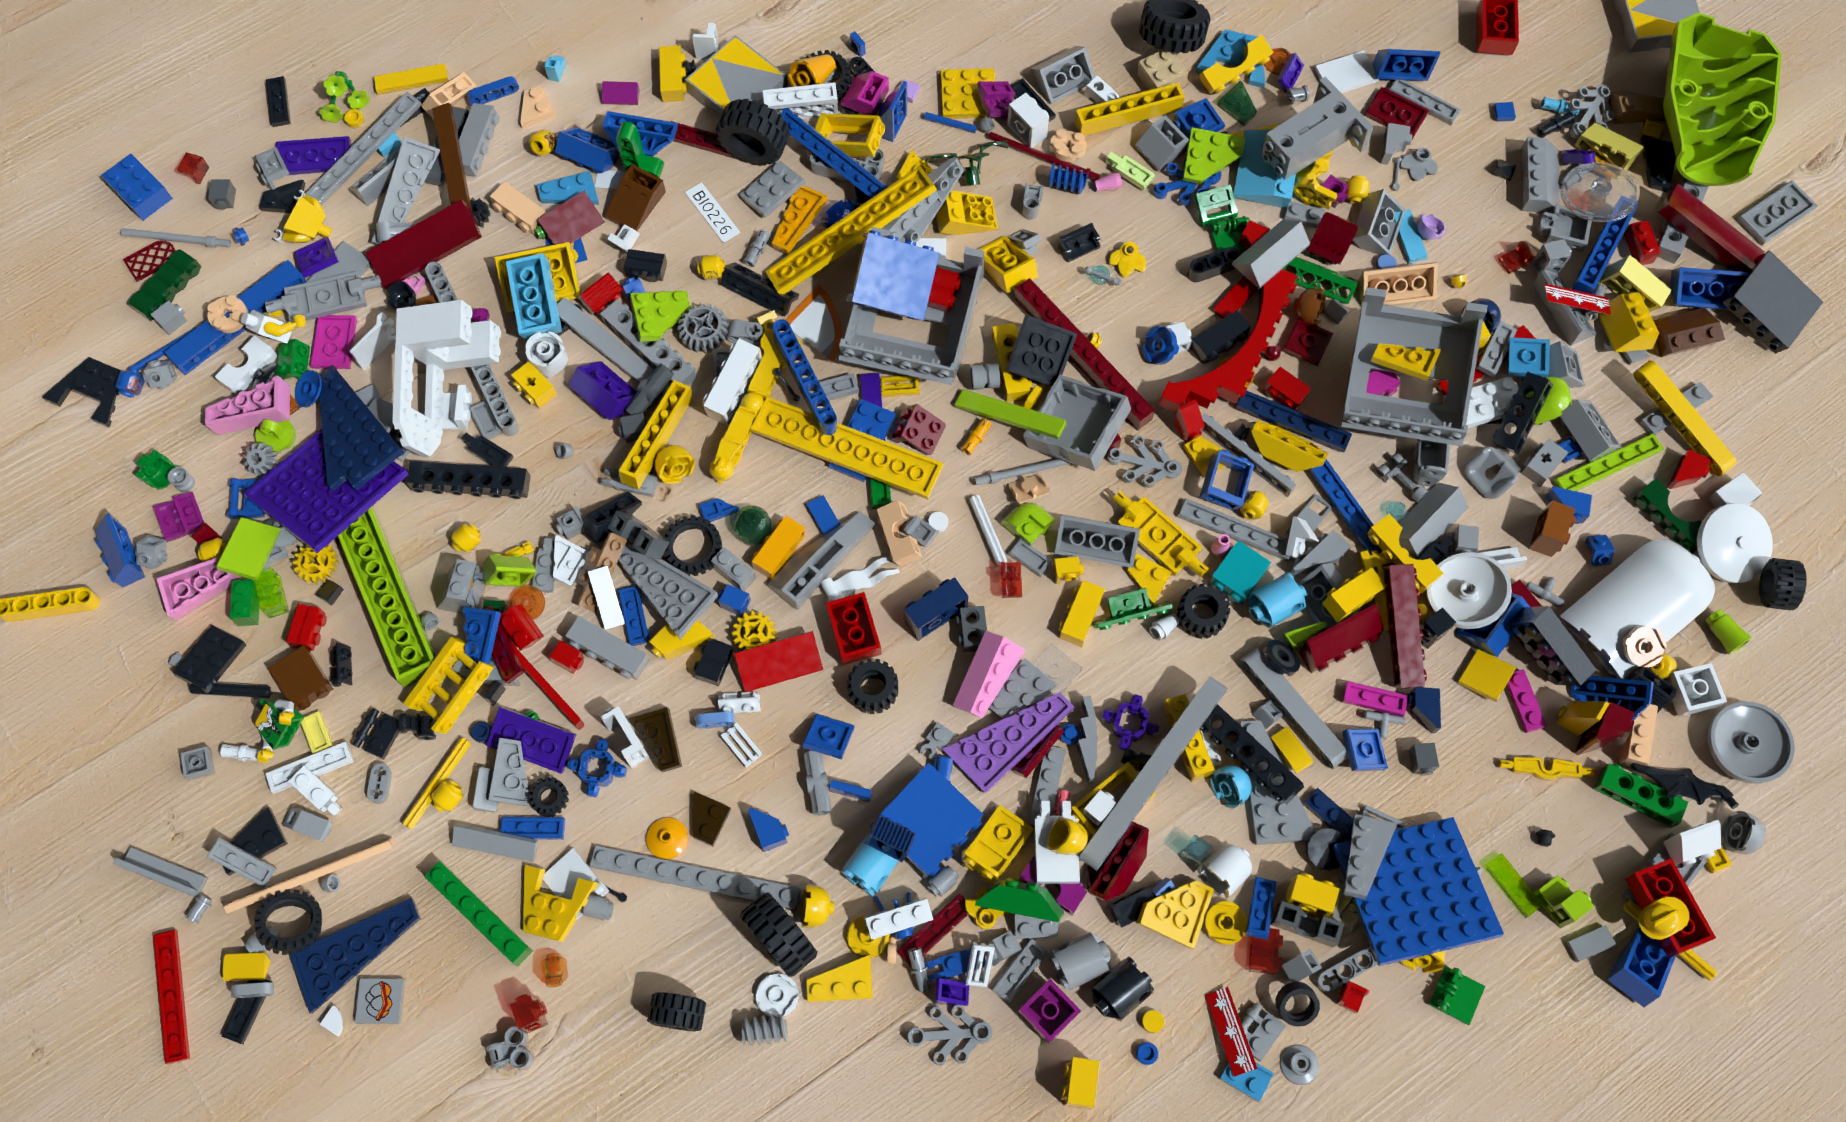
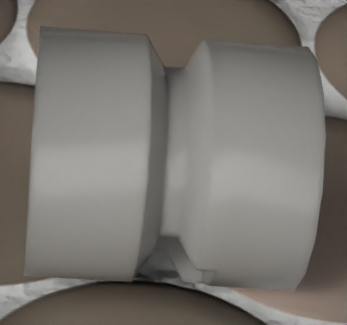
M998 363L987 364L986 367L971 365L973 390L984 389L985 386H988L989 389L1000 388Z

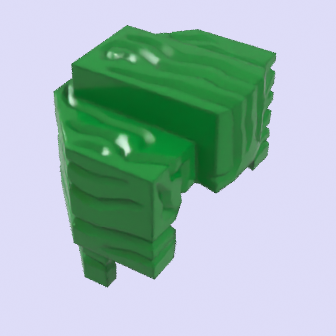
M154 449L149 456L143 454L138 459L136 464L140 469L135 476L151 488L154 487L157 490H161L169 486L168 474L176 466L166 456Z

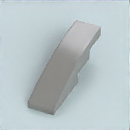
M1091 695L1083 697L1081 701L1085 717L1080 719L1079 726L1083 739L1077 742L1078 752L1088 784L1092 783L1094 779L1098 738Z

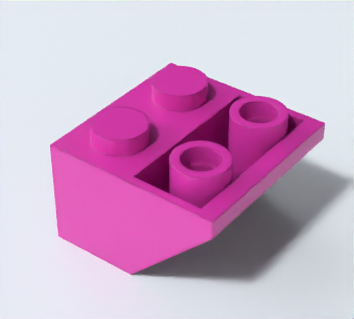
M873 71L857 75L844 96L841 105L864 115L875 116L889 92V78Z

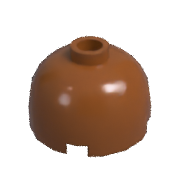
M1308 288L1300 294L1299 299L1295 298L1293 308L1297 310L1299 319L1308 324L1320 325L1321 320H1318V317L1324 313L1326 294L1322 293L1325 289Z

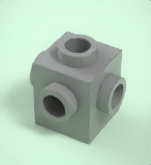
M171 359L161 362L160 360L150 361L143 370V378L146 383H149L150 388L157 387L162 389L168 387L169 384L174 383L177 379Z
M148 535L137 542L135 550L137 565L145 566L148 569H156L166 562L168 557L166 540Z

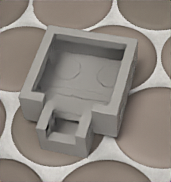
M1556 205L1552 213L1544 212L1540 218L1537 235L1546 237L1545 243L1565 239L1571 250L1583 252L1588 244L1593 213Z

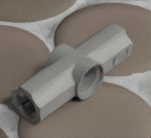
M815 751L804 753L807 788L811 796L813 814L820 816L831 813L828 795L829 785L827 773L824 771L822 753Z

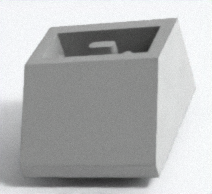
M1165 115L1148 128L1135 147L1159 171L1186 153L1189 139Z

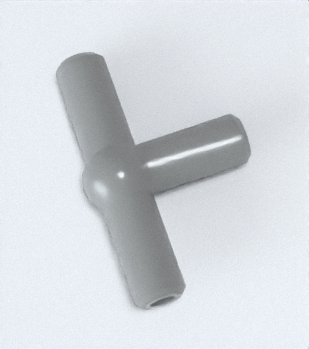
M1548 577L1544 588L1532 582H1528L1526 585L1528 590L1559 607H1562L1565 603V600L1551 593L1556 582L1554 577Z
M1364 712V719L1380 721L1379 734L1382 739L1387 738L1388 723L1404 725L1406 721L1405 717L1389 715L1386 712Z

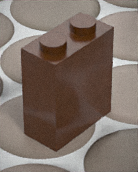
M305 645L268 667L286 699L294 703V709L297 711L309 708L311 703L317 699L325 698L334 689L312 652Z

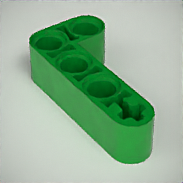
M622 122L616 137V143L626 172L633 164L660 178L664 162L657 157L645 155L637 127L631 122Z

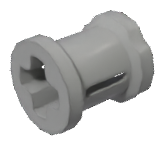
M1307 85L1297 89H1287V100L1290 105L1298 101L1304 100L1306 102L1309 100L1310 95Z

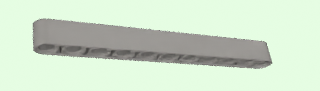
M430 262L427 264L425 272L439 302L458 300L440 263ZM490 365L472 366L471 369L504 435L514 436L519 430L518 423ZM504 407L503 410L497 411L499 408Z
M1211 676L1206 680L1079 856L1082 861L1096 871L1099 869L1228 689Z

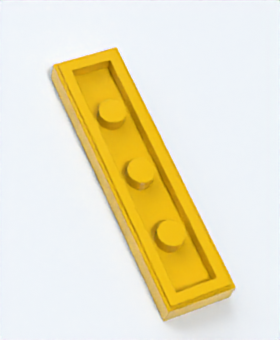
M445 63L374 76L377 94L449 81Z

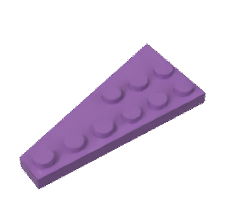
M1058 692L1027 709L1019 711L1011 717L998 721L967 738L959 740V742L943 748V750L986 794L1074 709V706Z

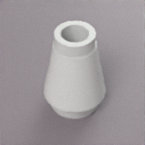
M1172 613L1153 622L1149 628L1151 635L1156 640L1165 639L1180 623L1179 618Z

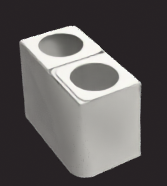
M1741 473L1715 491L1708 500L1715 508L1733 503L1749 506L1763 493L1745 473Z

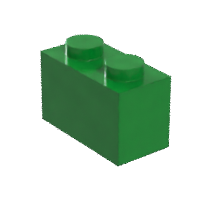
M252 579L232 581L230 620L237 626L259 625L261 587Z

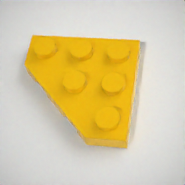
M1197 880L1188 882L1143 903L1137 924L1189 949H1194L1214 889Z

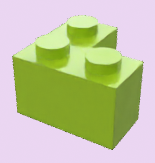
M1557 875L1532 894L1557 925L1562 928L1577 921L1595 906L1591 903L1592 900L1587 893L1582 892L1581 889L1572 892L1569 889L1568 882Z

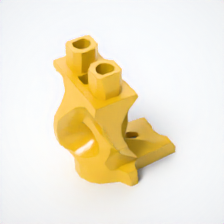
M1333 150L1296 173L1293 192L1304 201V204H1315L1329 210L1331 202H1335L1337 193L1321 186L1318 180H1316L1321 173L1328 172Z

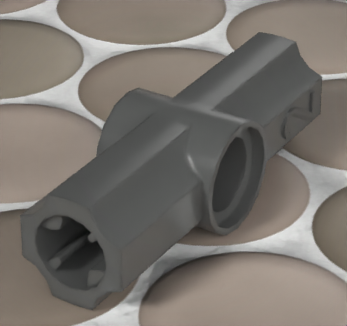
M660 363L649 378L640 382L637 387L638 392L625 407L631 415L644 413L650 404L660 399L663 393L662 389L674 375L673 371Z

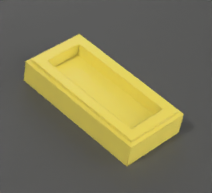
M317 711L304 717L301 725L312 754L333 747V742L321 712Z

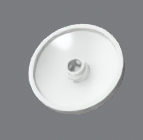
M1740 503L1721 505L1709 512L1700 525L1697 535L1698 554L1706 570L1715 578L1728 583L1750 581L1761 574L1766 562L1771 557L1772 535L1770 528L1763 516L1750 506Z
M1474 552L1455 554L1439 563L1437 566L1444 574L1427 588L1428 601L1433 612L1436 613L1443 607L1457 622L1454 627L1463 629L1480 628L1496 621L1508 608L1512 594L1511 581L1505 568L1495 559Z

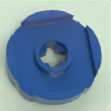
M1155 326L1147 332L1145 336L1147 339L1142 347L1146 360L1158 365L1168 363L1179 351L1175 333L1171 328ZM1159 342H1162L1161 348L1158 349Z

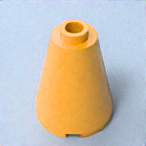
M825 54L793 62L789 66L790 73L788 74L791 86L823 84L835 70V60L832 56Z

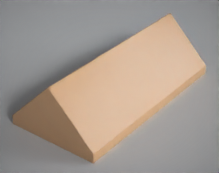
M1432 262L1363 271L1357 284L1361 304L1367 287L1387 290L1383 305L1437 299L1438 263Z

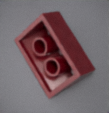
M1610 701L1600 721L1582 733L1574 754L1581 755L1615 742L1618 737H1622L1625 732H1629L1634 725V720H1632L1634 712Z

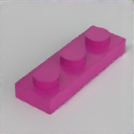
M1525 670L1514 672L1506 686L1525 734L1546 728V722Z
M1347 681L1342 703L1403 717L1406 712L1408 695Z

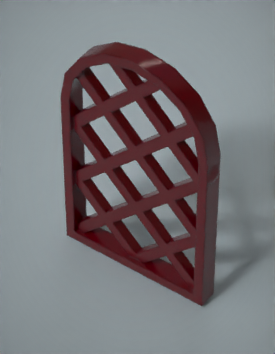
M156 241L123 260L135 280L139 282L157 272L165 264V260L169 259L167 257L168 252L173 254L176 250L168 241ZM167 244V248H161V245ZM151 249L156 250L155 255L149 254ZM159 251H165L164 256H158ZM139 256H144L143 262L137 261ZM148 257L153 258L152 263L146 262ZM156 258L162 259L161 264H155ZM135 264H141L140 269H134ZM144 265L150 266L148 271L143 270Z

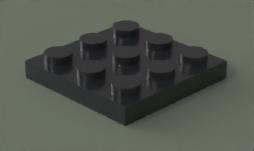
M1025 315L1005 370L1053 386L1058 376L1063 375L1077 333Z

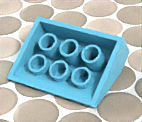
M1272 129L1245 130L1244 150L1242 157L1239 159L1233 192L1234 198L1287 208L1292 199L1296 174L1284 180L1276 174L1274 168L1269 163L1264 161L1262 151L1266 133Z

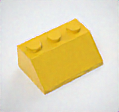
M1640 292L1620 294L1609 301L1612 315L1598 313V317L1615 353L1653 349L1659 331Z

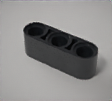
M1228 247L1196 258L1190 263L1187 276L1192 282H1201L1236 269L1232 262L1241 255V252L1236 247Z

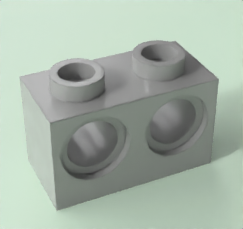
M1565 239L1543 244L1531 263L1536 275L1538 276L1542 270L1559 274L1571 257V249Z

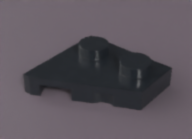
M304 180L291 182L276 187L274 190L264 191L260 209L265 212L292 213L297 203L294 196H301L298 192L299 190L304 192Z

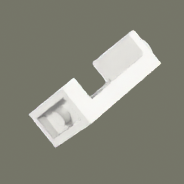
M612 707L606 710L601 719L610 731L617 726H621L632 744L621 751L630 767L633 768L648 759V754L620 707Z

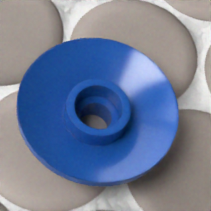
M309 370L305 372L297 383L295 399L301 407H310L319 397L322 380L317 371Z

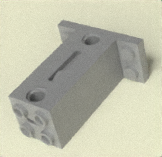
M1326 77L1319 80L1314 104L1266 133L1262 157L1265 162L1274 168L1276 174L1284 180L1347 140L1360 152L1367 148L1373 126Z

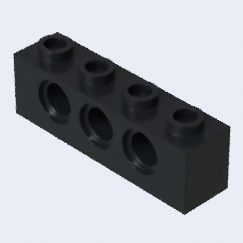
M1527 372L1521 378L1519 389L1512 396L1510 407L1503 414L1499 429H1496L1493 434L1492 442L1497 447L1519 455L1553 387V383L1549 379ZM1529 392H1534L1531 398L1526 399V395ZM1525 409V413L1522 416H1517L1519 410ZM1511 427H1516L1514 433L1508 434Z

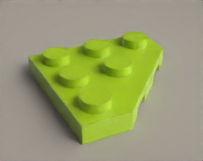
M1192 127L1182 181L1201 184L1213 174L1218 173L1233 161L1241 158L1245 138Z
M687 291L630 294L640 342L659 341L664 333L678 322L682 313H686L687 308L690 307Z

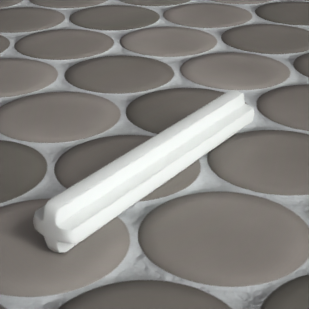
M979 495L972 496L970 498L971 506L997 566L1005 565L1007 559Z

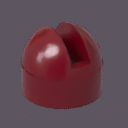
M1268 346L1265 351L1266 358L1270 361H1276L1281 355V347Z

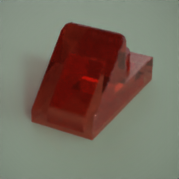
M1520 241L1515 249L1500 256L1498 261L1507 273L1510 274L1532 263L1537 252L1529 242Z

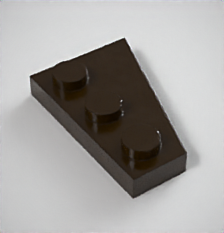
M668 707L629 718L661 772L682 767L672 717Z

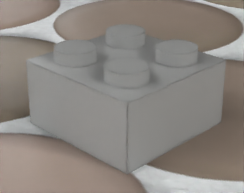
M207 746L180 753L185 779L190 781L215 774L212 752Z

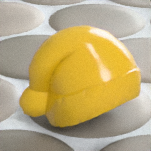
M1061 816L1053 823L1047 841L1048 849L1056 854L1075 855L1080 853L1087 845V831L1080 823Z

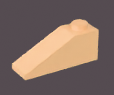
M463 72L429 94L421 107L434 120L432 108L448 102L454 106L467 95L468 91L476 88V84Z

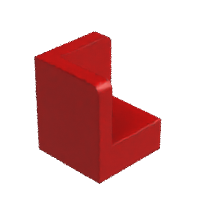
M1348 981L1343 984L1336 1004L1354 1013H1358L1363 998L1368 995L1369 990Z

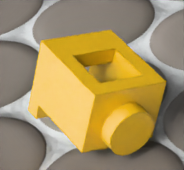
M1078 556L1054 560L1053 567L1056 584H1060L1061 580L1074 581L1084 574L1083 563H1079Z

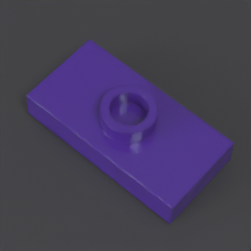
M1296 53L1290 54L1277 78V82L1285 93H1287L1288 88H1293L1304 67L1303 62Z

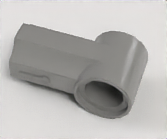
M377 222L378 243L387 241L414 226V223Z

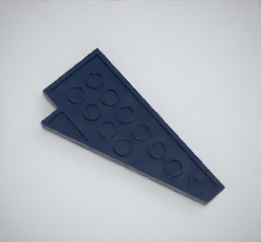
M332 365L320 374L322 387L319 394L327 484L334 491L348 480L358 490L401 456L404 451L339 371Z

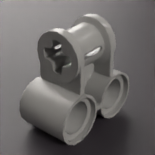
M520 1027L509 1028L504 1036L505 1041L486 1047L492 1065H490L491 1070L502 1068L510 1063L515 1068L527 1070L533 1065V1054L523 1048L528 1043V1033ZM520 1032L521 1040L518 1043H513L512 1037L514 1033ZM525 1053L527 1056L526 1062L519 1065L517 1062L518 1056Z

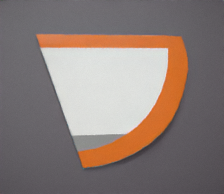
M818 285L785 320L788 321L794 333L833 362L840 350L842 325L832 299Z

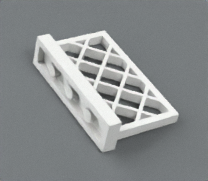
M835 83L763 90L764 104L768 105L771 109H775L779 115L783 111L781 110L782 108H789L801 119L819 117L821 113L838 114Z

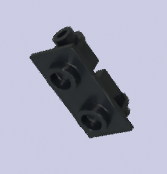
M337 642L336 646H333L332 650H330L331 665L336 666V668L331 669V683H333L334 687L342 686V683L351 686L353 675L351 647Z

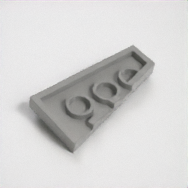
M1357 814L1354 815L1343 895L1366 899L1398 823Z

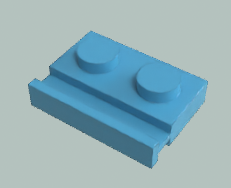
M1228 1062L1219 1079L1253 1100L1260 1102L1274 1073L1256 1063L1258 1069L1234 1077Z

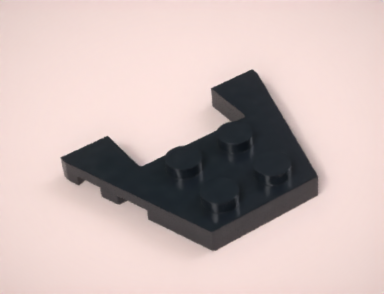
M88 357L44 394L42 398L51 404L61 407L69 393L73 391L100 402L101 404L91 419L109 428L112 422L110 420L111 415L116 408L114 405L116 396H119L115 383L122 370Z

